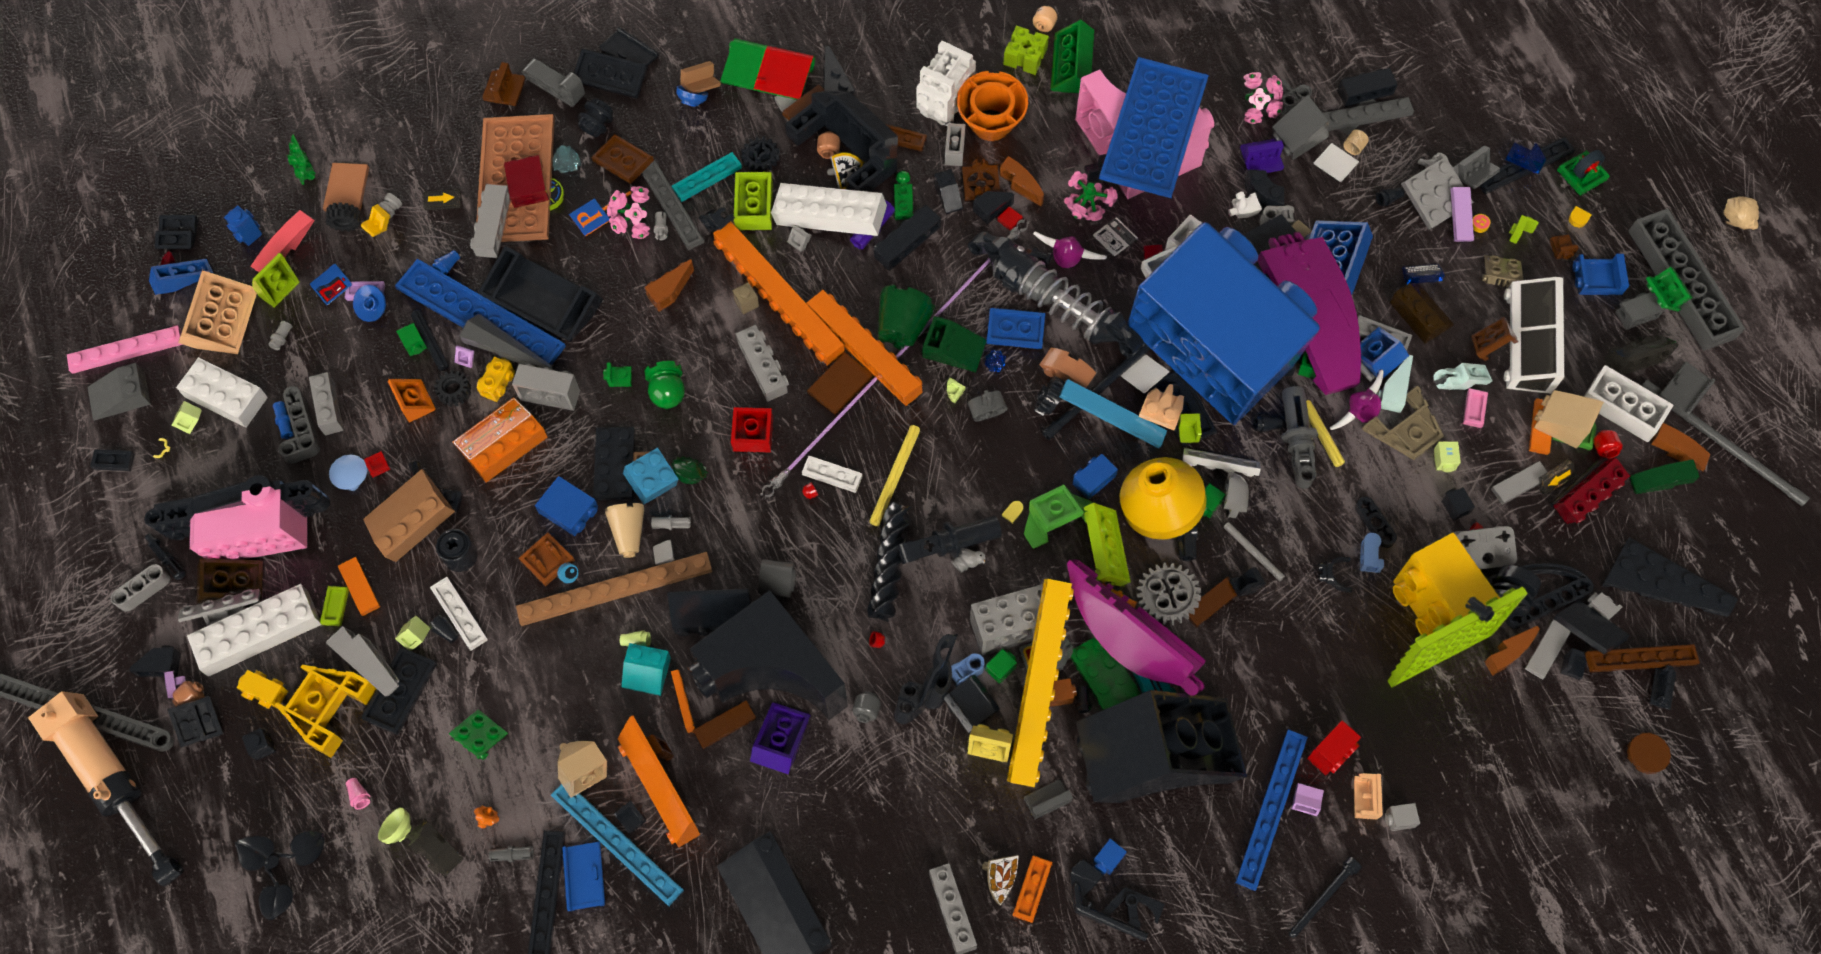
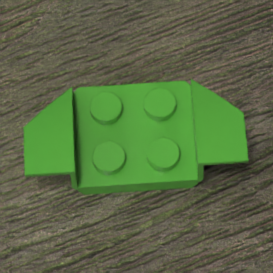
M1065 485L1030 500L1029 516L1024 535L1031 547L1035 549L1047 543V532L1074 519L1082 517L1085 522L1084 513L1087 511L1084 510V507L1092 504V501L1072 494Z

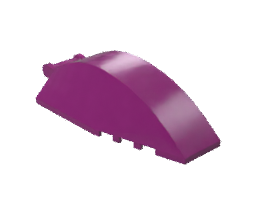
M1069 560L1067 567L1072 584L1071 587L1074 589L1073 594L1080 613L1092 634L1115 660L1137 675L1154 681L1181 686L1189 695H1196L1204 689L1203 681L1195 676V673L1206 662L1201 655L1142 607L1139 606L1136 610L1127 603L1129 598L1126 595L1120 598L1112 592L1113 585L1108 583L1104 586L1096 579L1098 574L1080 560Z

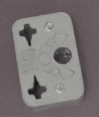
M1509 526L1454 532L1460 542L1463 539H1469V541L1463 542L1462 545L1479 569L1514 565L1517 562L1514 531ZM1503 534V538H1495L1496 536ZM1484 555L1486 556L1485 561L1482 560V557H1484Z

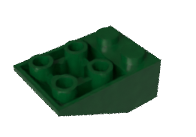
M934 316L923 345V358L976 373L987 340L951 320Z

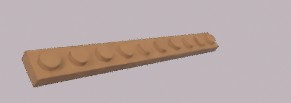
M704 552L517 605L519 622L521 626L711 573L712 568L708 554Z

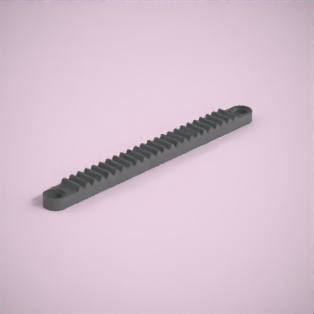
M0 674V697L38 710L59 694ZM91 705L99 716L93 723L101 732L161 752L169 750L174 744L173 735L164 729ZM167 736L166 743L159 746L157 744L159 737Z

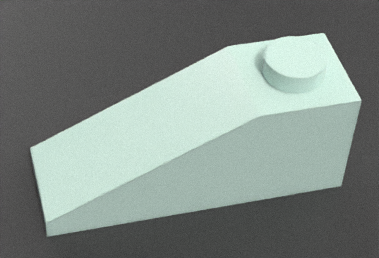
M1409 355L1384 384L1382 390H1378L1377 395L1381 400V409L1401 413L1404 408L1413 359L1412 355Z

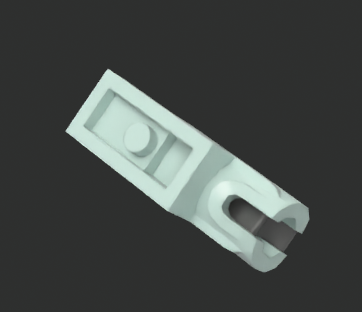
M1462 363L1454 369L1445 368L1438 370L1433 376L1436 386L1439 389L1466 390L1475 384L1487 385L1492 382L1486 366L1480 364Z

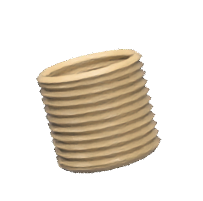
M1353 130L1343 145L1348 153L1359 155L1369 139L1363 131Z

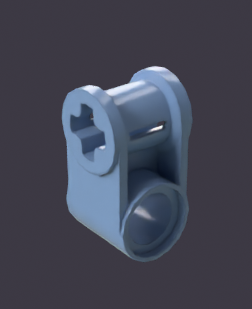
M971 654L951 666L952 679L956 683L955 687L957 688L969 679L970 676H979L983 673L984 659L980 654ZM977 661L981 666L979 668H972L970 664Z

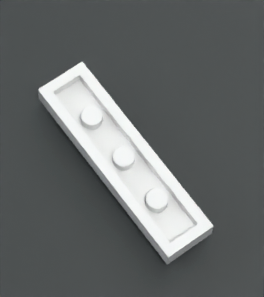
M1184 448L1183 461L1191 466L1198 464L1208 469L1219 468L1224 469L1228 473L1240 472L1250 477L1254 475L1259 476L1261 469L1260 462L1188 448Z
M448 577L430 587L470 651L488 640Z

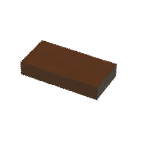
M653 734L646 738L656 756L666 761L674 758L665 740Z

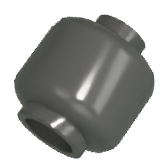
M865 691L857 695L852 708L853 715L862 723L874 721L878 716L881 702L875 693Z

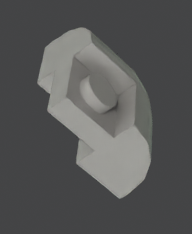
M1229 472L1224 486V509H1229L1228 517L1236 518L1239 512H1247L1249 488L1241 475Z

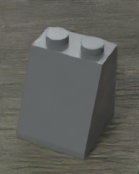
M1308 95L1272 127V138L1275 141L1282 140L1284 146L1282 151L1287 157L1290 156L1292 160L1329 137V121Z

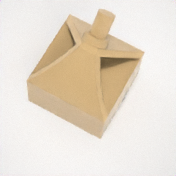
M575 741L560 745L558 779L570 798L607 777V760L595 742Z

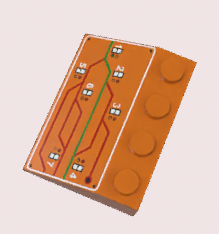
M513 397L455 439L453 444L487 483L548 437L544 428L533 415Z

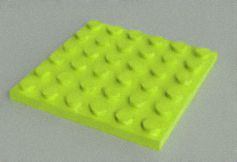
M1524 587L1517 590L1511 588L1500 599L1494 597L1487 601L1486 606H1491L1494 611V616L1488 622L1485 620L1481 621L1479 616L1470 610L1467 616L1462 617V615H1459L1450 621L1451 624L1447 626L1442 624L1433 630L1434 633L1428 636L1424 633L1415 639L1416 642L1410 646L1411 649L1405 653L1406 656L1400 659L1401 663L1395 666L1396 669L1391 672V677L1388 679L1390 686L1394 687L1491 637L1528 594Z

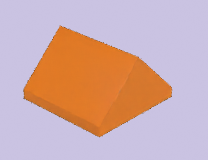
M421 379L388 380L395 398L409 423L435 410V406Z

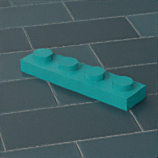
M731 152L672 185V189L680 201L683 202L742 169V164L734 153Z

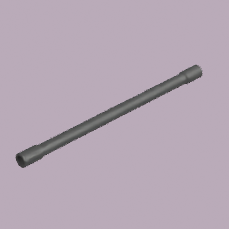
M1648 379L1642 385V387L1658 396L1662 392L1659 387ZM1672 407L1671 410L1782 490L1800 506H1803L1810 499L1809 496L1783 480L1696 415L1690 413L1686 417Z

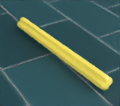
M911 425L870 518V524L874 526H880L885 510L889 505L920 432L918 426Z

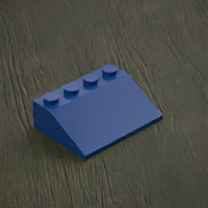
M1316 221L1309 239L1324 238L1345 277L1352 295L1373 238L1368 222Z

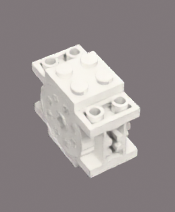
M944 41L940 42L935 58L931 60L928 67L923 66L920 71V83L917 86V108L923 116L931 118L941 125L947 126L948 123H954V114L958 112V91L968 78L975 75L976 61L973 60L972 54Z

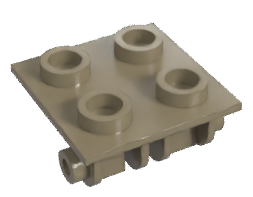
M1484 255L1486 274L1483 275L1482 281H1485L1486 284L1495 285L1496 283L1499 286L1502 280V286L1505 287L1506 285V287H1509L1512 282L1524 281L1521 261L1500 258L1495 255Z

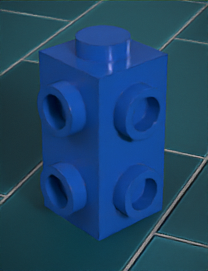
M236 206L224 217L228 223L226 226L234 233L233 236L238 242H244L249 246L262 235L258 229L260 225L253 219L254 216L250 211Z

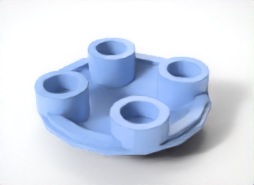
M344 455L336 459L331 465L329 478L337 488L355 491L365 480L368 468L364 460L359 456Z

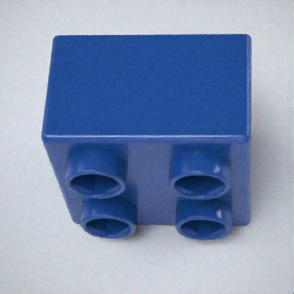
M1203 222L1139 285L1127 325L1136 331L1145 344L1231 424L1236 425L1295 365L1320 330L1319 324L1313 319L1317 314V307L1311 297L1295 283L1285 280L1277 286L1254 265L1258 261L1256 249L1239 231L1225 227L1218 232L1209 223Z

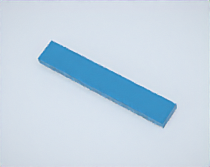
M1069 379L1065 381L1059 396L1060 398L1157 448L1161 447L1167 430L1140 418L1135 413Z

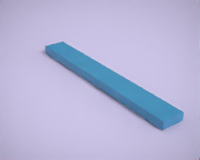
M561 784L551 794L567 812L668 906L684 891L580 793L570 798Z

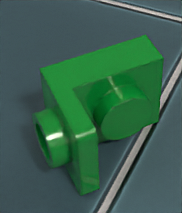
M611 362L607 363V369H604L603 377L604 380H607L609 387L632 386L631 366L612 367Z

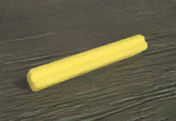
M1307 400L1310 424L1317 430L1318 438L1334 466H1342L1345 463L1344 458L1312 402Z

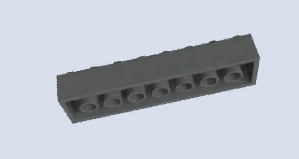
M1669 209L1637 219L1628 232L1655 275L1657 276L1669 267H1673L1693 297L1680 306L1681 310L1679 313L1702 350L1705 351L1735 340L1745 330L1743 324Z

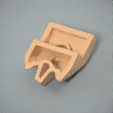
M1171 384L1167 386L1164 393L1154 388L1148 392L1139 417L1175 430L1183 409L1184 396H1173V385Z

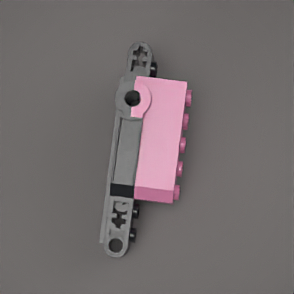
M256 475L246 482L196 495L195 497L154 504V508L145 514L144 521L146 525L168 539L183 540L185 537H190V549L203 558L243 560L307 548V517L327 510L330 506V498L308 480L285 484L283 480L271 482L262 475Z

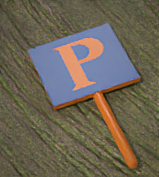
M629 191V192L625 193V194H626V197L629 196V195H631L632 192ZM594 198L570 213L569 216L583 235L587 236L609 222L610 218L604 212L609 204L601 208Z

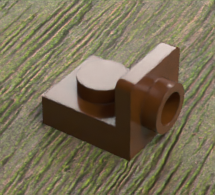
M1569 235L1555 236L1549 240L1555 259H1570L1579 249L1578 245L1572 244Z

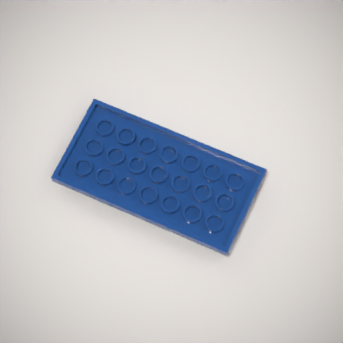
M1138 57L1099 179L1172 198L1209 75Z

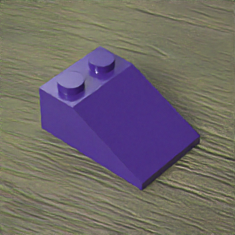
M772 702L754 742L750 762L789 774L810 715Z

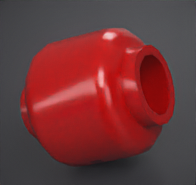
M1602 430L1593 439L1598 455L1607 459L1618 456L1623 447L1618 434L1612 430Z

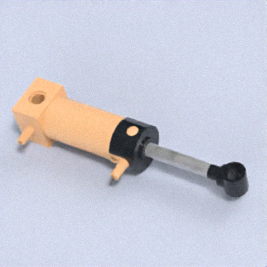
M61 691L29 716V720L44 741L55 742L88 791L89 797L102 816H111L120 812L153 861L154 865L152 868L154 870L152 875L161 886L166 887L184 872L182 865L174 857L165 856L131 804L141 795V790L129 772L124 769L93 723L99 716L84 694Z

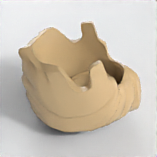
M1748 197L1728 199L1724 209V216L1729 220L1726 221V224L1743 230L1757 229V220L1759 219L1757 201Z

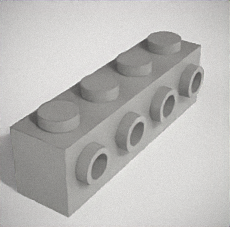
M486 184L485 190L481 193L482 203L481 207H478V221L474 224L475 235L471 239L470 246L476 256L498 258L510 197L507 186Z
M754 325L735 333L737 343L767 402L787 394L788 380L785 375H781L780 364L778 360L774 361L772 357L774 354L770 345L766 346L764 342L766 338L763 331H759L757 326Z

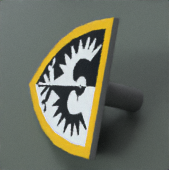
M851 153L835 154L830 156L833 168H829L827 173L828 175L836 176L839 189H846L845 179L863 166V162Z

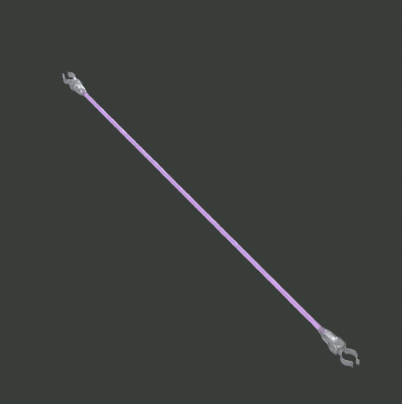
M1025 219L1019 220L1017 227L1009 231L1007 238H1010L1012 242L1020 237L1021 232L1027 230V227L1018 229V224L1024 223ZM990 258L987 259V261L964 283V285L941 307V309L934 316L938 317L947 308V306L991 262ZM933 317L927 322L921 334L932 323ZM904 347L903 350H900V351L895 355V356L897 357V359L902 355V353H903L908 347ZM874 377L788 468L774 476L770 481V485H765L762 488L760 495H763V490L766 487L773 486V492L770 495H765V499L766 497H771L774 494V489H778L788 477V474L791 472L790 470L878 379Z

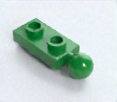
M900 171L896 175V180L899 184H894L895 220L909 219L913 216L912 184H907L910 181V175L907 171Z

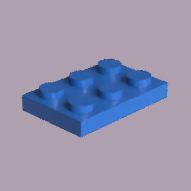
M990 308L987 344L1042 349L1045 313Z

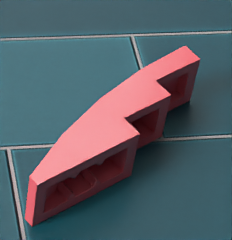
M299 210L270 239L251 267L260 272L278 253L282 254L285 258L291 249L296 250L315 220Z

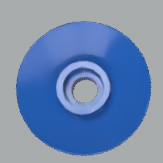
M374 285L360 287L353 299V308L356 315L366 322L376 321L383 315L386 307L383 292Z

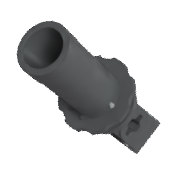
M1293 386L1282 391L1287 431L1282 433L1281 439H1283V442L1289 443L1288 452L1292 454V466L1294 468L1296 485L1302 489H1307L1312 485L1316 477L1315 456L1313 452L1315 443L1313 439L1317 438L1318 432L1315 428H1310L1305 389L1300 386ZM1295 404H1296V410H1297L1298 424H1297V418H1296ZM1302 475H1307L1310 479H1304Z

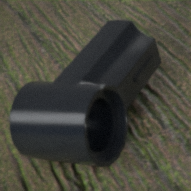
M1197 524L1187 533L1176 537L1180 560H1196Z

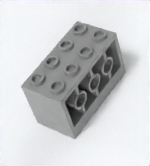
M1043 584L971 604L970 622L981 656L1033 641Z

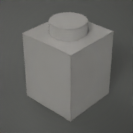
M1415 803L1391 806L1386 810L1385 822L1387 826H1390L1391 831L1416 828L1420 824Z

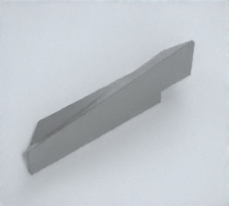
M342 626L327 640L326 643L384 696H389L399 687L398 682L400 679L366 637L360 634L355 635L354 632Z

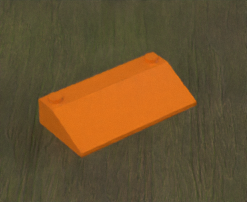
M634 716L629 717L618 737L621 745L617 747L623 757L627 755L657 808L669 830L666 835L671 844L676 842L677 846L681 847L698 837L700 833Z

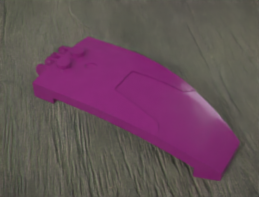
M1295 232L1293 238L1290 234L1279 236L1278 242L1275 237L1270 238L1268 242L1270 249L1262 251L1258 256L1257 262L1263 273H1268L1271 281L1277 286L1285 280L1295 283L1311 297L1317 307V314L1313 319L1319 324L1320 330L1305 349L1316 374L1313 382L1325 395L1357 387L1360 383L1361 345L1357 313L1345 277L1324 238L1304 240L1299 232Z

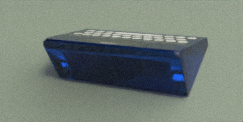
M1439 264L1402 268L1406 284L1442 281L1445 276Z

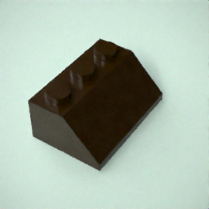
M1409 283L1394 293L1390 304L1424 344L1454 326L1449 317L1418 283Z

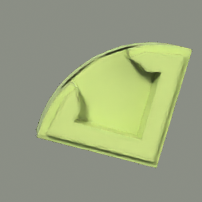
M949 378L947 394L950 400L956 403L966 387Z

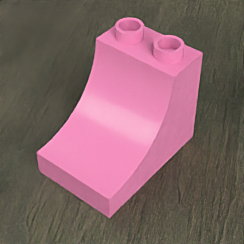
M1101 70L1081 78L1075 118L1098 155L1107 154L1126 93L1109 82ZM1199 107L1178 176L1202 165L1205 150L1209 147L1208 138L1210 131L1214 127L1213 116L1207 108L1200 109ZM1119 185L1127 199L1145 192Z

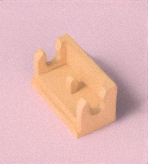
M1362 773L1359 776H1354L1355 818L1379 819L1383 815L1381 774Z

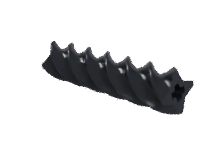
M891 502L885 510L883 516L884 526L880 534L881 544L877 551V564L874 569V582L871 587V600L867 611L869 618L889 622L888 618L894 617L896 614V608L892 601L899 595V590L895 583L902 577V572L898 566L902 561L897 545L908 541V536L904 529L911 523V518L907 513L912 508L910 506H902Z

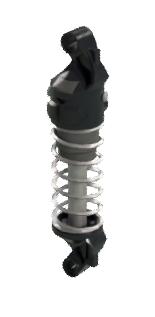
M982 231L968 243V248L974 255L988 254L992 263L993 277L999 280L1007 290L1012 293L1017 292L1020 295L1026 294L1027 300L1032 298L1038 302V307L1054 302L1049 311L1050 315H1053L1059 306L1066 310L1061 317V323L1065 322L1070 314L1077 317L1072 330H1076L1082 321L1086 323L1089 327L1084 333V338H1087L1093 345L1117 341L1120 346V352L1127 358H1132L1144 345L1141 336L1126 324L1121 312L1111 307L1106 308L1102 312L1103 302L1098 300L1091 303V294L1089 292L1079 296L1080 287L1078 285L1068 288V278L1062 277L1058 279L1057 271L1055 269L1048 270L1045 263L1032 250H1025L1024 247L1016 243L1014 244L1010 238L995 237L988 232ZM1062 280L1065 281L1064 290H1062V288H1063ZM1073 288L1077 289L1075 298L1067 294ZM1088 296L1086 306L1079 302L1083 297ZM1097 303L1100 304L1098 314L1091 310Z

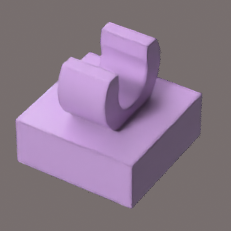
M173 671L165 672L167 697L173 698V692L185 682V676L174 678Z

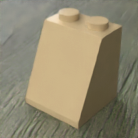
M1554 390L1550 396L1546 395L1541 405L1544 407L1542 411L1539 410L1534 418L1537 421L1534 428L1577 448L1590 433L1604 402Z

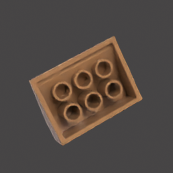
M421 469L363 520L374 543L384 557L397 562L452 515L455 510L426 472Z

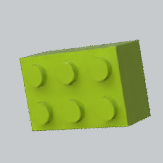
M736 172L734 223L738 230H772V173Z

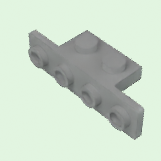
M249 589L240 594L226 595L214 601L207 600L195 606H185L179 612L178 621L183 622L203 616L206 625L209 626L246 609L245 605L258 602L261 592L259 589Z

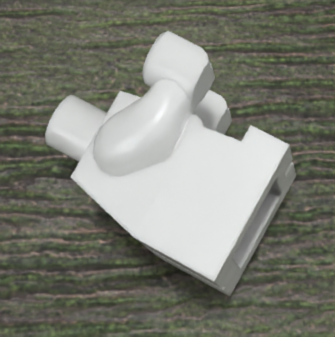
M1239 192L1236 194V198L1232 200L1234 207L1228 211L1230 216L1236 215L1237 218H1249L1259 214L1262 208L1255 193L1245 198L1244 192Z

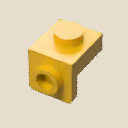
M378 204L372 206L369 220L362 222L361 227L374 237L386 231L390 215Z

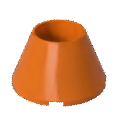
M984 71L971 76L963 83L958 91L957 107L963 120L979 138L986 141H997L1005 137L1024 118L1028 109V94L1022 83L1012 75L1000 71L999 73ZM987 110H994L1000 112L1001 114L987 115L983 112Z

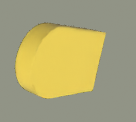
M1013 501L1002 516L1013 524L1022 513L1023 504L1020 501Z

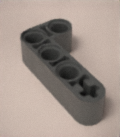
M532 59L521 71L528 81L572 107L585 95L582 81L574 73H569L565 77L536 59Z
M295 386L286 388L283 393L295 438L282 442L278 448L281 456L291 464L314 457L320 451V445L306 398Z

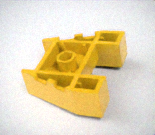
M302 665L301 668L308 674L286 707L278 702L275 705L306 743L332 758L343 740L325 729V727L347 695L367 705L374 695L376 688L368 680L354 672H342L335 669L328 670Z

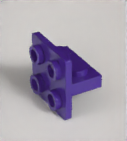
M1270 139L1240 146L1247 170H1265L1267 173L1281 171L1284 168L1280 157L1284 147L1282 140L1275 141Z

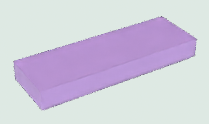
M1452 187L1451 204L1454 242H1471L1474 240L1470 187Z

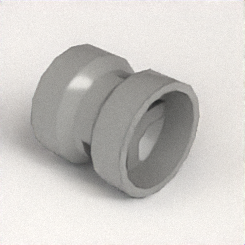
M387 193L384 201L378 205L392 218L395 210L402 206V202L395 195Z

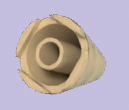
M626 503L607 507L605 513L619 554L623 555L624 558L635 557V553H638L640 548L644 505L633 503L632 507L627 506Z

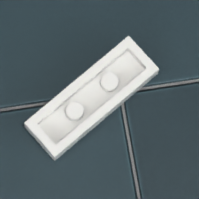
M808 456L802 470V475L854 493H856L863 477L860 472L812 456Z

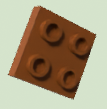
M546 533L519 557V560L545 587L558 576L557 572L562 564L575 561L549 533Z

